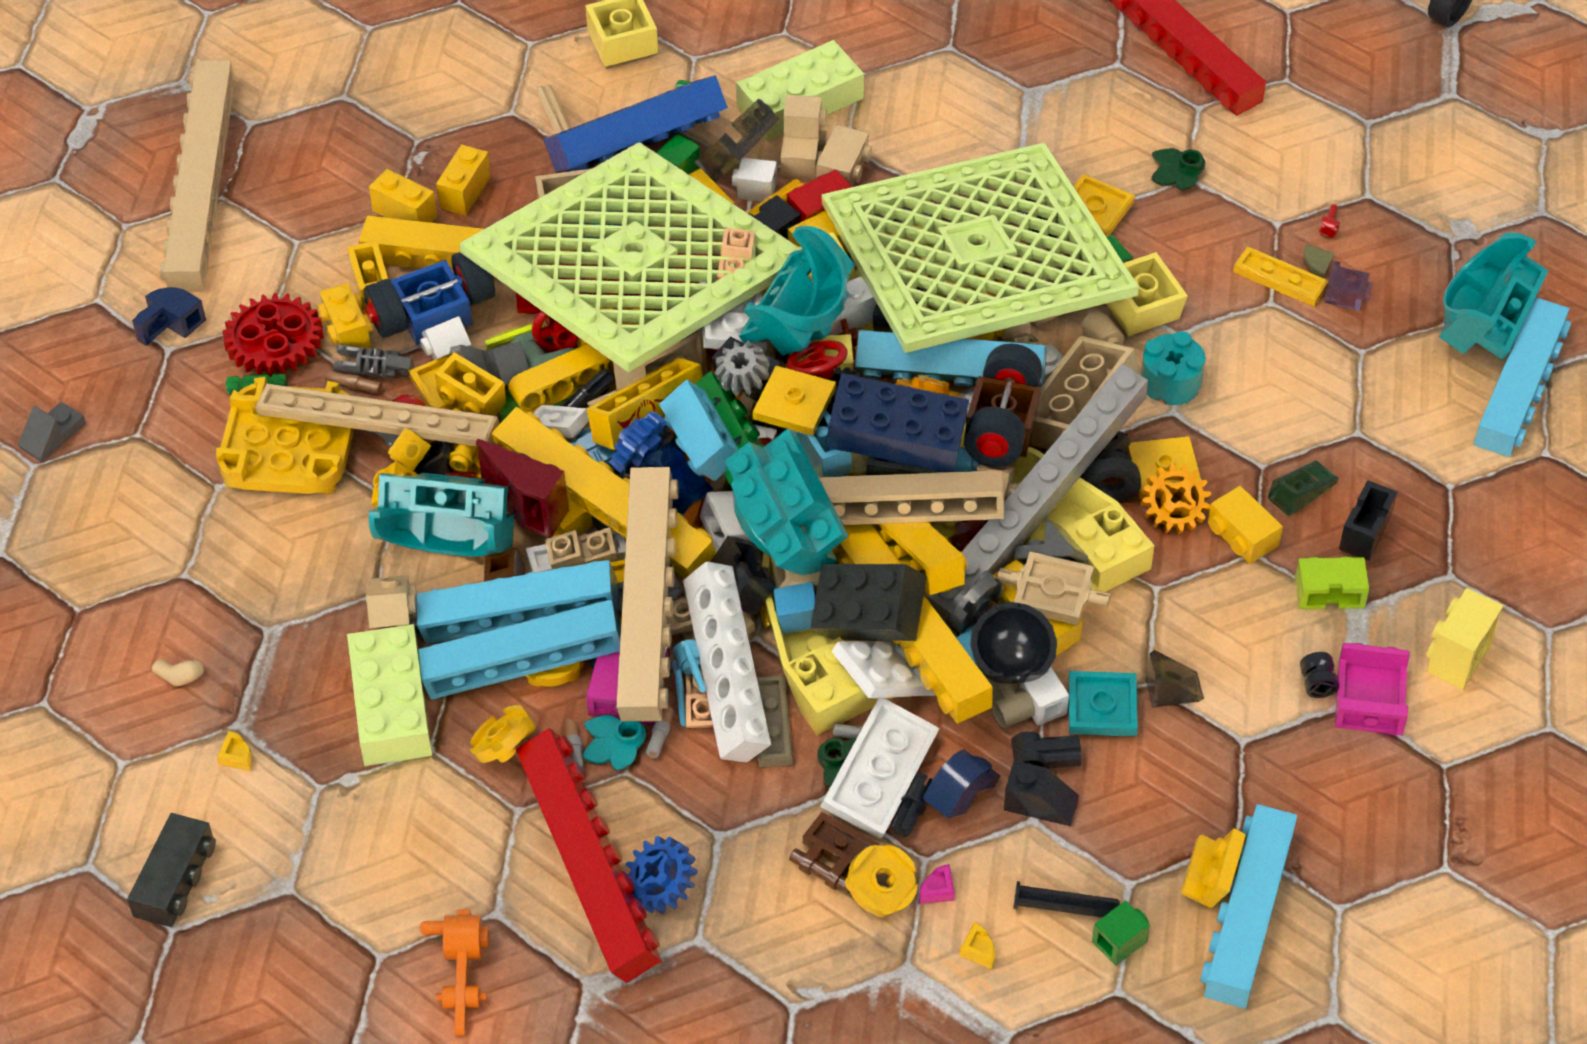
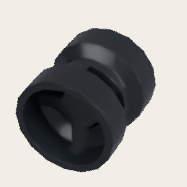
M1313 652L1301 659L1300 669L1302 675L1306 677L1304 685L1308 696L1312 698H1325L1338 691L1339 681L1337 675L1333 673L1334 662L1329 653Z

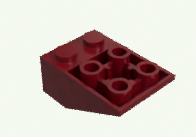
M477 439L476 447L481 479H485V484L508 486L507 511L510 514H514V519L522 528L547 538H552L569 512L564 471L553 464H545L530 458L526 454H518L505 449L497 443H489Z

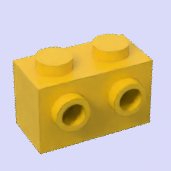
M349 282L319 291L322 304L317 305V309L322 322L327 321L328 326H326L330 342L336 343L337 346L348 345L365 347L367 349L371 348L368 332L373 331L372 323H370L367 314H362L361 311L364 310L361 297L359 293L353 294Z
M454 352L435 373L438 396L445 403L454 404L463 409L464 412L496 416L507 403L505 385L502 380Z

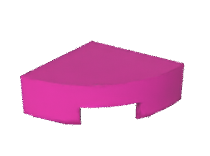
M950 864L934 869L933 873L921 884L919 904L954 901L955 893Z

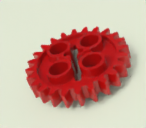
M277 293L273 294L272 299H267L264 294L261 295L260 302H256L251 298L249 299V307L240 304V313L231 312L232 320L225 321L226 330L222 332L225 350L228 352L229 359L235 360L237 368L244 365L246 373L255 368L257 375H261L266 370L269 376L272 377L275 370L286 374V368L290 367L292 370L297 371V363L300 362L307 365V356L316 357L315 349L322 347L321 339H324L322 320L318 316L317 309H311L310 302L302 304L301 297L291 301L290 294L288 293L283 299H279Z

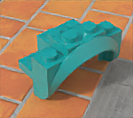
M812 226L795 228L792 236L802 249L790 253L759 304L755 305L751 302L745 307L744 312L749 317V320L739 334V338L744 343L747 341L750 343L756 341L763 342L768 339L782 356L795 351L799 353L809 346L811 340L825 338L832 329V323L844 310V303L850 295L847 291L848 275L855 264L828 233ZM811 272H812L813 282H812V281L808 278V276H807V275H809Z
M1504 233L1468 260L1455 274L1445 290L1443 297V323L1445 325L1438 337L1463 354L1477 342L1500 359H1503L1509 353L1549 271L1526 255L1533 249L1536 241L1520 233Z
M785 430L765 447L748 442L725 460L733 477L731 486L733 488V506L737 520L749 539L761 551L773 558L777 567L799 575H808L820 571L821 564H833L837 561L833 551L830 550L849 536L795 431ZM798 524L804 527L806 533L798 526Z
M383 473L379 475L378 507L369 511L370 533L374 539L437 554L481 557L501 553L513 546L514 514H507L508 486L485 484V479L422 473L417 476Z

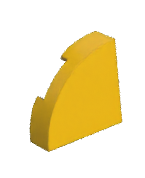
M228 731L217 756L218 765L251 771L253 760L249 746L239 734Z
M974 922L960 948L959 956L992 969L995 961L994 944L987 930Z

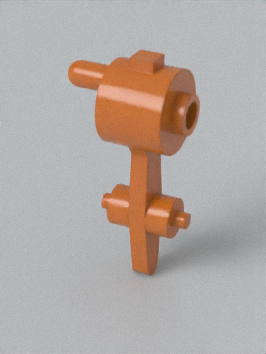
M457 909V915H445L443 921H423L419 926V930L423 935H443L445 960H457L456 985L443 986L442 993H436V1002H442L443 1009H455L454 1034L455 1036H465L467 1008H480V1001L487 1000V993L480 992L479 985L468 986V961L481 960L483 948H489V926H483L482 915H472L470 909Z

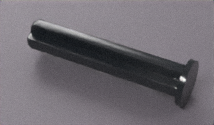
M1017 881L1013 909H1017V906L1103 918L1120 905V900L1022 886L1020 881Z

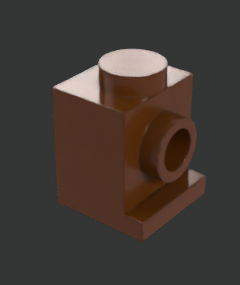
M516 548L485 556L484 582L497 578L525 575V563Z

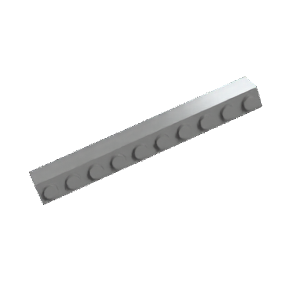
M1121 363L1004 501V519L988 520L962 551L967 561V569L964 571L965 585L952 588L948 592H939L933 595L926 593L925 597L950 629H953V627L947 621L956 609L952 602L957 594L963 589L969 591L982 572L987 570L994 575L1000 568L1006 566L1015 555V546H1021L1027 541L1146 399L1147 379Z

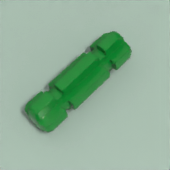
M283 373L273 374V377H269V374L244 375L243 379H240L239 376H229L226 378V391L229 395L232 394L233 390L239 392L244 387L254 384V378L266 377L267 384L287 386L288 382L286 374Z

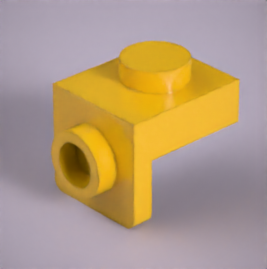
M405 428L389 449L388 454L394 461L414 471L431 445L410 429Z

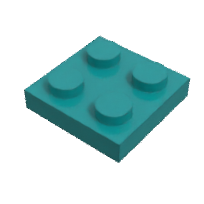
M1069 671V734L1137 737L1136 673Z

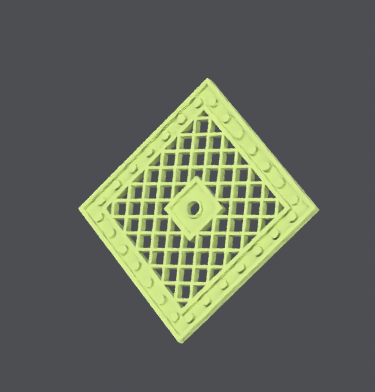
M640 142L460 243V253L628 373L770 286L790 253L801 249ZM629 185H646V186H629ZM607 197H616V198H624V199H612V198H607ZM628 198H645V199H628ZM585 210H602V212H599V211H585ZM606 210H607V211H623V212H606ZM628 211H640L644 213H632ZM649 212H666V214H665V213H649ZM670 212H673V213H687V214H670ZM584 223L601 224V225H584ZM606 224H622V226H614V225H606ZM648 225H659L665 227H648ZM670 226H687V228L670 227ZM691 226H692V227H708V228H691ZM725 228L754 231L755 238L751 259L738 258L745 263L743 268L735 270L734 273L726 270H712V268H719L720 259L726 262L727 259L734 258L712 256V254L721 255L722 242L712 241H723ZM540 236H557V237H540ZM562 236H573L578 238H562ZM583 237H600V239L583 238ZM669 239H674V240H687V241H669ZM691 240H707L708 242H693ZM517 249H534V251H531V250H517ZM539 249H549L555 251H539ZM561 250H577V252H565ZM691 254H708V256H699ZM538 263H554V265H538ZM560 264H576V266H566ZM581 264L598 265V266H581ZM668 267H686V269H668ZM690 268H708V269H707V270H702V269H690ZM717 274H726L724 277L717 280ZM559 278H575V280H562ZM580 278L597 279V281H596V280H580ZM602 279H619V281H602ZM646 280H656L663 282H646ZM668 281H685V283H668ZM690 282H707V284L690 283ZM580 292H583V293H597V294H596V295H588V294H579V293H580ZM602 293H617V294H619V295H601V294H602ZM623 294H641V296H623ZM645 294L663 295V297L645 296ZM667 295H685V297H667ZM601 307L618 308V310L601 309ZM623 308H640V310H623ZM645 309H662V311H645ZM622 322L639 323V325H624Z
M1045 143L822 194L823 207L904 353L1138 296L1139 286ZM1014 181L1025 183V185L1015 183ZM987 187L993 188V189H996L997 191H992V190H989V189H986V188H987ZM1006 193L1014 194V195H1017V196H1016V197H1013V196H1010V195H1006ZM959 194H963V195L970 196V197H969V198L962 197V196H959ZM1028 198V199H1031V200H1035L1036 203H1035V202H1031V201H1027V200H1025V199ZM978 199L987 201V202H989V203L987 204V203L980 202V201H978ZM933 200L936 202H940L941 204H935L930 201ZM998 205L1005 206V207H1008V209H1004V208L997 207V206H998ZM950 206H954V207L961 208V209H960V210H956V209L950 208ZM903 207L910 208V209H913V211H908V210H905V209H902V208H903ZM1019 210V211H1022V212H1026V213H1028V214L1025 215V214H1022V213H1018L1017 211ZM971 211L980 214V216L970 214L969 212ZM876 213V214H879V215H883V216H885V217H884V218L877 217V216H874V214ZM922 213H927V214H930V215H933V216H932V217L925 216V215H922ZM1037 216H1040V217H1043V218H1047L1048 220L1046 221V220L1039 219V218H1036V217H1037ZM942 218L948 219V220H951L952 222H951V223H950V222H946V221H943V220H941V219H942ZM894 219L900 220V221H903L904 223L901 224V223L895 222V221H893V220H894ZM1009 223H1013V224L1020 225V226H1019V227H1015V226L1008 225V224H1009ZM913 225H917V226H921V227H924V228H923V230H922V229L915 228V227H912V226H913ZM1030 228V229H1034V230H1037V231H1040V232H1039V233H1036V232H1033V231H1029L1028 229ZM885 231L895 234V236L887 235L884 233ZM1048 234L1058 236L1059 239L1050 237ZM907 237V238H910V239H914L915 241H914V242H911V241L905 240L904 238ZM1020 241H1024V242H1027V243H1031V245L1029 246V245L1022 244V243H1019V242H1020ZM924 243L931 244V245H934V247H933V248H932V247H928V246H925V245H923V244H924ZM1040 246L1051 249V251L1040 249ZM895 250H900V251H903V252H906V253H905V255H904V254H900V253H897V252H894V251H895ZM1062 252L1065 254L1071 255V257L1060 255L1059 253ZM915 255H917V256H920V257H923V258H926V259H925V260H921V259H917V258H914V257H915ZM1034 259V260L1041 261V262H1043V263H1042V264H1039V263H1036V262H1032L1031 260ZM934 262L944 263L945 266L934 264ZM1051 265L1062 267L1063 269H1056L1051 267ZM1003 266H1006V267H1009V268H1013L1014 270H1013V271H1010V270L1004 269V268H1002V267H1003ZM909 268L915 270L916 273L905 271V269ZM1071 271L1079 272V273H1082L1083 275L1080 276V275H1077V274H1073V273H1071ZM1027 272L1033 274L1034 277L1024 275L1022 273ZM974 273L985 275V278L975 276ZM929 274L932 276H936V279L926 277L925 275ZM1043 278L1051 279V280H1054V283L1048 282V281H1045V280H1042V279H1043ZM994 279L1002 280V281H1005V284H1002V283H999V282H995V281H993V280H994ZM945 280L956 282V285L946 283ZM1019 285L1025 287L1026 289L1022 290L1013 286ZM965 286L976 288V291L966 289ZM920 287L927 289V292L917 290L916 288ZM985 292H990L996 294L997 296L993 297L990 295H986ZM936 293L947 295V298L937 296ZM956 299H961L967 301L968 303H960L957 302ZM927 306L938 308V311L927 309Z

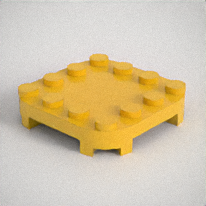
M266 377L254 378V384L244 387L239 392L233 390L229 398L231 409L221 447H216V458L225 485L230 488L302 494L332 493L345 472L354 428L258 415L255 407L267 384ZM327 381L326 389L294 387L349 395L340 389L339 383Z

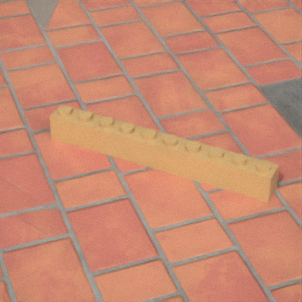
M231 60L196 61L195 72L190 73L192 92L187 93V108L189 111L184 113L183 117L185 133H181L180 136L182 154L177 155L179 174L174 175L175 196L170 198L172 218L167 219V234L169 238L163 242L165 262L160 263V278L166 281L167 287L180 288L188 292L205 291L235 85Z

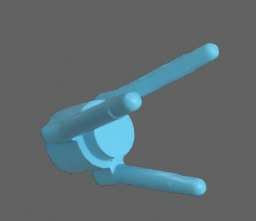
M692 639L682 641L674 646L673 654L675 660L671 662L675 674L678 711L682 727L686 726L682 671L687 675L693 674L700 692L704 693L706 691L704 680L700 673L699 651L696 640Z

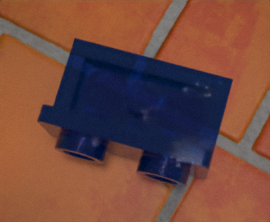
M671 442L650 454L638 467H670L673 480L677 479L679 484L678 499H673L672 508H676L677 512L682 516L690 507L705 498L707 492L713 490L703 475L698 476L693 472L683 454Z

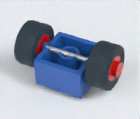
M458 252L451 257L453 271L447 261L444 260L392 280L384 279L367 285L363 289L366 302L365 311L370 323L374 324L382 338L390 337L407 329L415 344L419 345L421 344L420 339L424 338L422 335L423 331L455 317H460L464 328L473 325L470 305H476L495 297L494 276Z

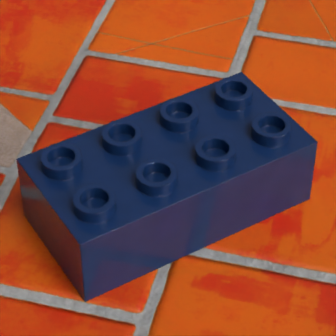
M841 373L828 425L826 448L942 472H954L969 399Z

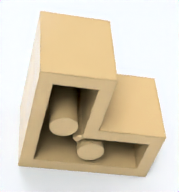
M786 95L783 115L784 138L780 157L781 178L816 179V164L822 153L820 148L825 147L827 131L822 130V127H826L827 110L822 109V97Z

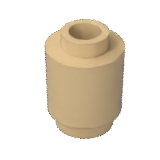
M1095 311L1084 318L1082 328L1085 337L1118 345L1123 344L1124 335L1107 314Z

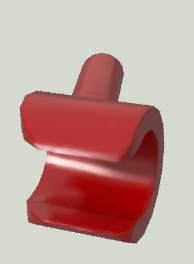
M1332 204L1328 215L1323 216L1322 226L1319 230V233L1330 238L1335 237L1340 227V222L1334 220L1338 208L1336 204Z

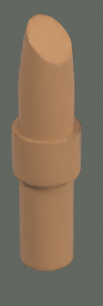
M331 371L324 377L327 381L339 383V385L355 391L361 390L379 395L382 391V383L367 380L354 374L348 375Z

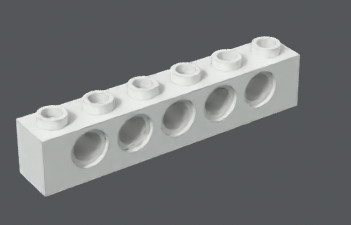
M705 562L685 578L683 582L696 645L700 655L699 659L719 756L723 760L747 763L771 745L733 566Z

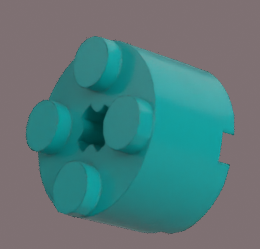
M1178 331L1175 334L1161 335L1146 342L1143 352L1141 376L1148 380L1146 395L1156 401L1157 397L1166 400L1165 404L1180 405L1193 400L1197 396L1203 381L1206 357L1202 347L1192 339L1189 333Z

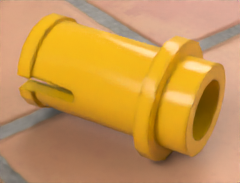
M458 444L455 451L449 455L450 466L456 471L466 472L469 468L473 467V456L477 447Z

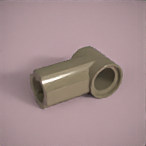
M986 678L993 687L992 713L1002 729H1007L1035 716L1033 701L1026 690H1018L1015 684L997 683Z

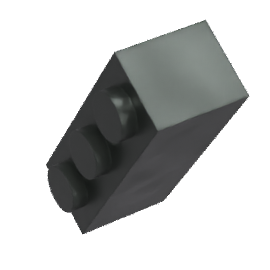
M170 813L127 898L133 917L173 927L177 917L181 916L186 909L187 896L192 886L196 887L200 881L202 866L206 858H210L215 850L216 839L213 837L209 822Z

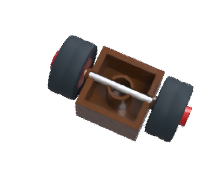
M1009 343L994 348L987 357L983 377L978 376L966 417L963 446H965L968 454L981 464L991 467H1002L1013 463L1019 456L1027 457L1038 414L1041 392L1039 383L1042 375L1041 361L1037 354L1028 347Z

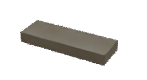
M785 675L757 677L771 742L768 748L758 754L759 768L792 766L793 758Z

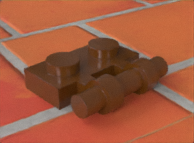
M821 812L802 836L803 844L810 847L807 853H804L795 848L790 854L789 860L799 865V870L807 875L813 873L825 880V885L834 890L839 888L849 894L850 891H848L845 884V875L849 871L852 860L867 847L880 844ZM824 855L836 862L833 868H830L820 862L819 859Z

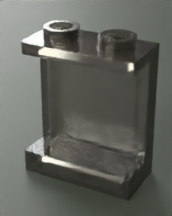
M757 99L732 122V126L742 135V138L735 143L725 133L695 163L714 182H717L756 145L780 118L773 112L770 106L761 99Z

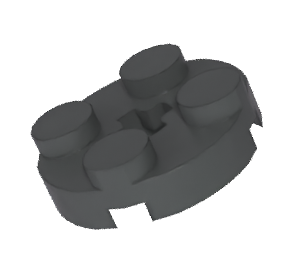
M987 570L982 572L969 591L963 589L954 598L952 604L956 609L950 615L947 622L961 634L967 628L975 626L979 617L988 611L987 608L991 600L996 604L998 603L1005 585Z

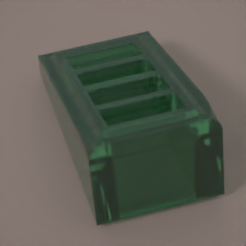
M1315 460L1273 480L1268 499L1284 513L1291 515L1334 486L1339 478Z

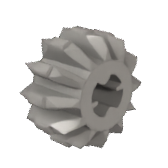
M735 341L733 349L730 350L723 347V356L716 357L717 368L715 374L725 391L732 389L733 394L738 396L742 390H745L746 394L750 396L751 388L756 387L762 390V380L769 379V360L764 355L763 349L760 346L753 348L752 343L747 341L741 347Z

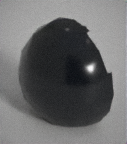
M1006 602L994 605L979 617L972 628L970 646L975 664L986 678L1002 684H1017L1034 681L1048 672L1056 658L1057 639L1053 626L1040 611L1028 604Z

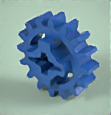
M655 411L649 412L645 418H636L618 436L619 439L614 446L617 451L611 456L612 460L609 464L621 475L629 473L631 468H641L657 452V448L663 440L659 435L665 430L666 420Z
M656 836L654 845L644 841V850L642 852L634 850L633 854L636 859L634 862H626V866L631 869L628 875L635 887L632 890L634 898L642 904L647 912L652 913L656 910L664 914L666 905L675 910L677 909L676 900L679 897L683 900L688 899L684 891L686 888L695 887V884L690 881V876L698 874V870L690 866L696 861V858L688 853L689 848L672 837L664 840L660 836Z

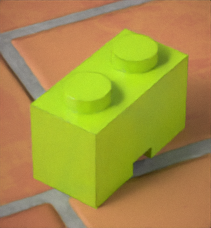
M1364 557L1299 558L1295 574L1299 609H1326V604H1338V609H1365L1369 593V583Z

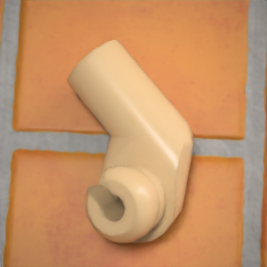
M158 659L153 664L152 672L173 686L179 687L201 677L204 668L202 663L197 660H188L173 666L163 659Z

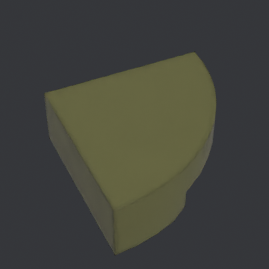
M1306 244L1303 261L1312 274L1325 278L1335 253Z

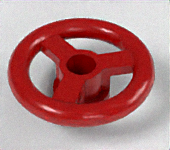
M542 310L537 314L532 324V337L543 350L554 352L572 347L576 349L579 347L577 345L578 336L557 321L553 325L541 328L548 315ZM552 336L554 343H550L544 338Z
M823 340L813 342L805 350L799 353L795 351L787 360L786 367L787 369L829 380L835 374L834 369L840 366L847 358L848 350L839 341ZM836 350L838 354L836 357L828 356L825 354V351ZM810 353H813V354L809 355L808 358L799 361V360H800L801 358H803L804 356H806V355H808V354H810Z

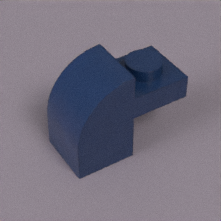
M166 287L147 294L145 299L148 307L139 312L132 320L137 340L147 346L166 328L186 338L206 321V316L201 299L184 289Z
M963 749L954 754L940 768L924 794L923 799L947 818L959 816L967 812L978 791L995 787L1001 775L992 769V765L986 759L973 756Z

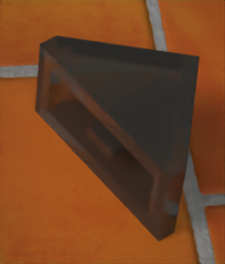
M1156 650L1149 653L1146 684L1152 707L1194 703L1204 699L1197 671Z

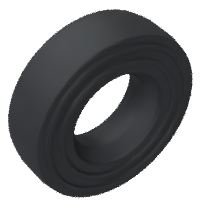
M1111 457L1092 463L1083 475V480L1115 499L1119 504L1135 497L1141 489L1139 468L1134 462L1125 458ZM1113 477L1124 479L1122 482L1113 485L1100 483L1105 479Z

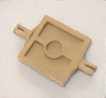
M1029 552L1027 562L1020 572L1000 568L997 578L1001 582L1016 585L1017 594L1014 602L1028 604L1040 611L1048 619L1074 625L1079 624L1082 610L1087 606L1088 602L1108 607L1111 593L1091 589L1094 566L1035 552Z

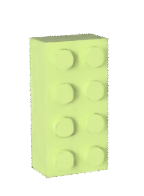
M832 40L736 82L737 108L767 142L784 134L783 115L786 95L822 97V109L827 110L828 115L864 99V73L842 48Z
M414 624L347 634L359 742L364 765L370 766L432 756Z

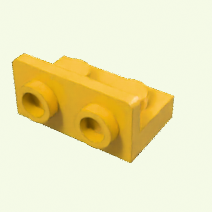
M1233 828L1224 838L1219 837L1216 841L1200 835L1194 845L1181 889L1182 895L1211 909L1230 892L1246 834Z

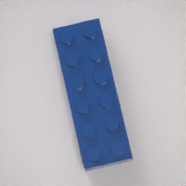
M714 75L693 81L549 136L543 140L555 172L565 170V172L584 170L590 167V161L592 165L605 162L616 155L615 151L619 154L638 142L641 143L643 141L644 144L654 143L669 137L667 131L670 134H674L695 127L693 121H695V124H700L721 117L719 111L728 107L718 79Z

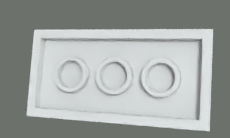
M878 698L820 807L881 840L902 801L901 797L906 794L940 728L885 698Z

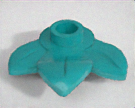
M603 715L586 721L584 726L595 739L586 748L583 758L594 764H605L610 761L616 771L630 766L636 759L637 748L646 739L644 726L639 721H621L611 715ZM629 734H630V735H634V736H632V737H624V736L629 735Z

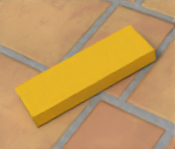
M1248 246L1233 268V272L1313 307L1318 303L1328 288L1329 280Z

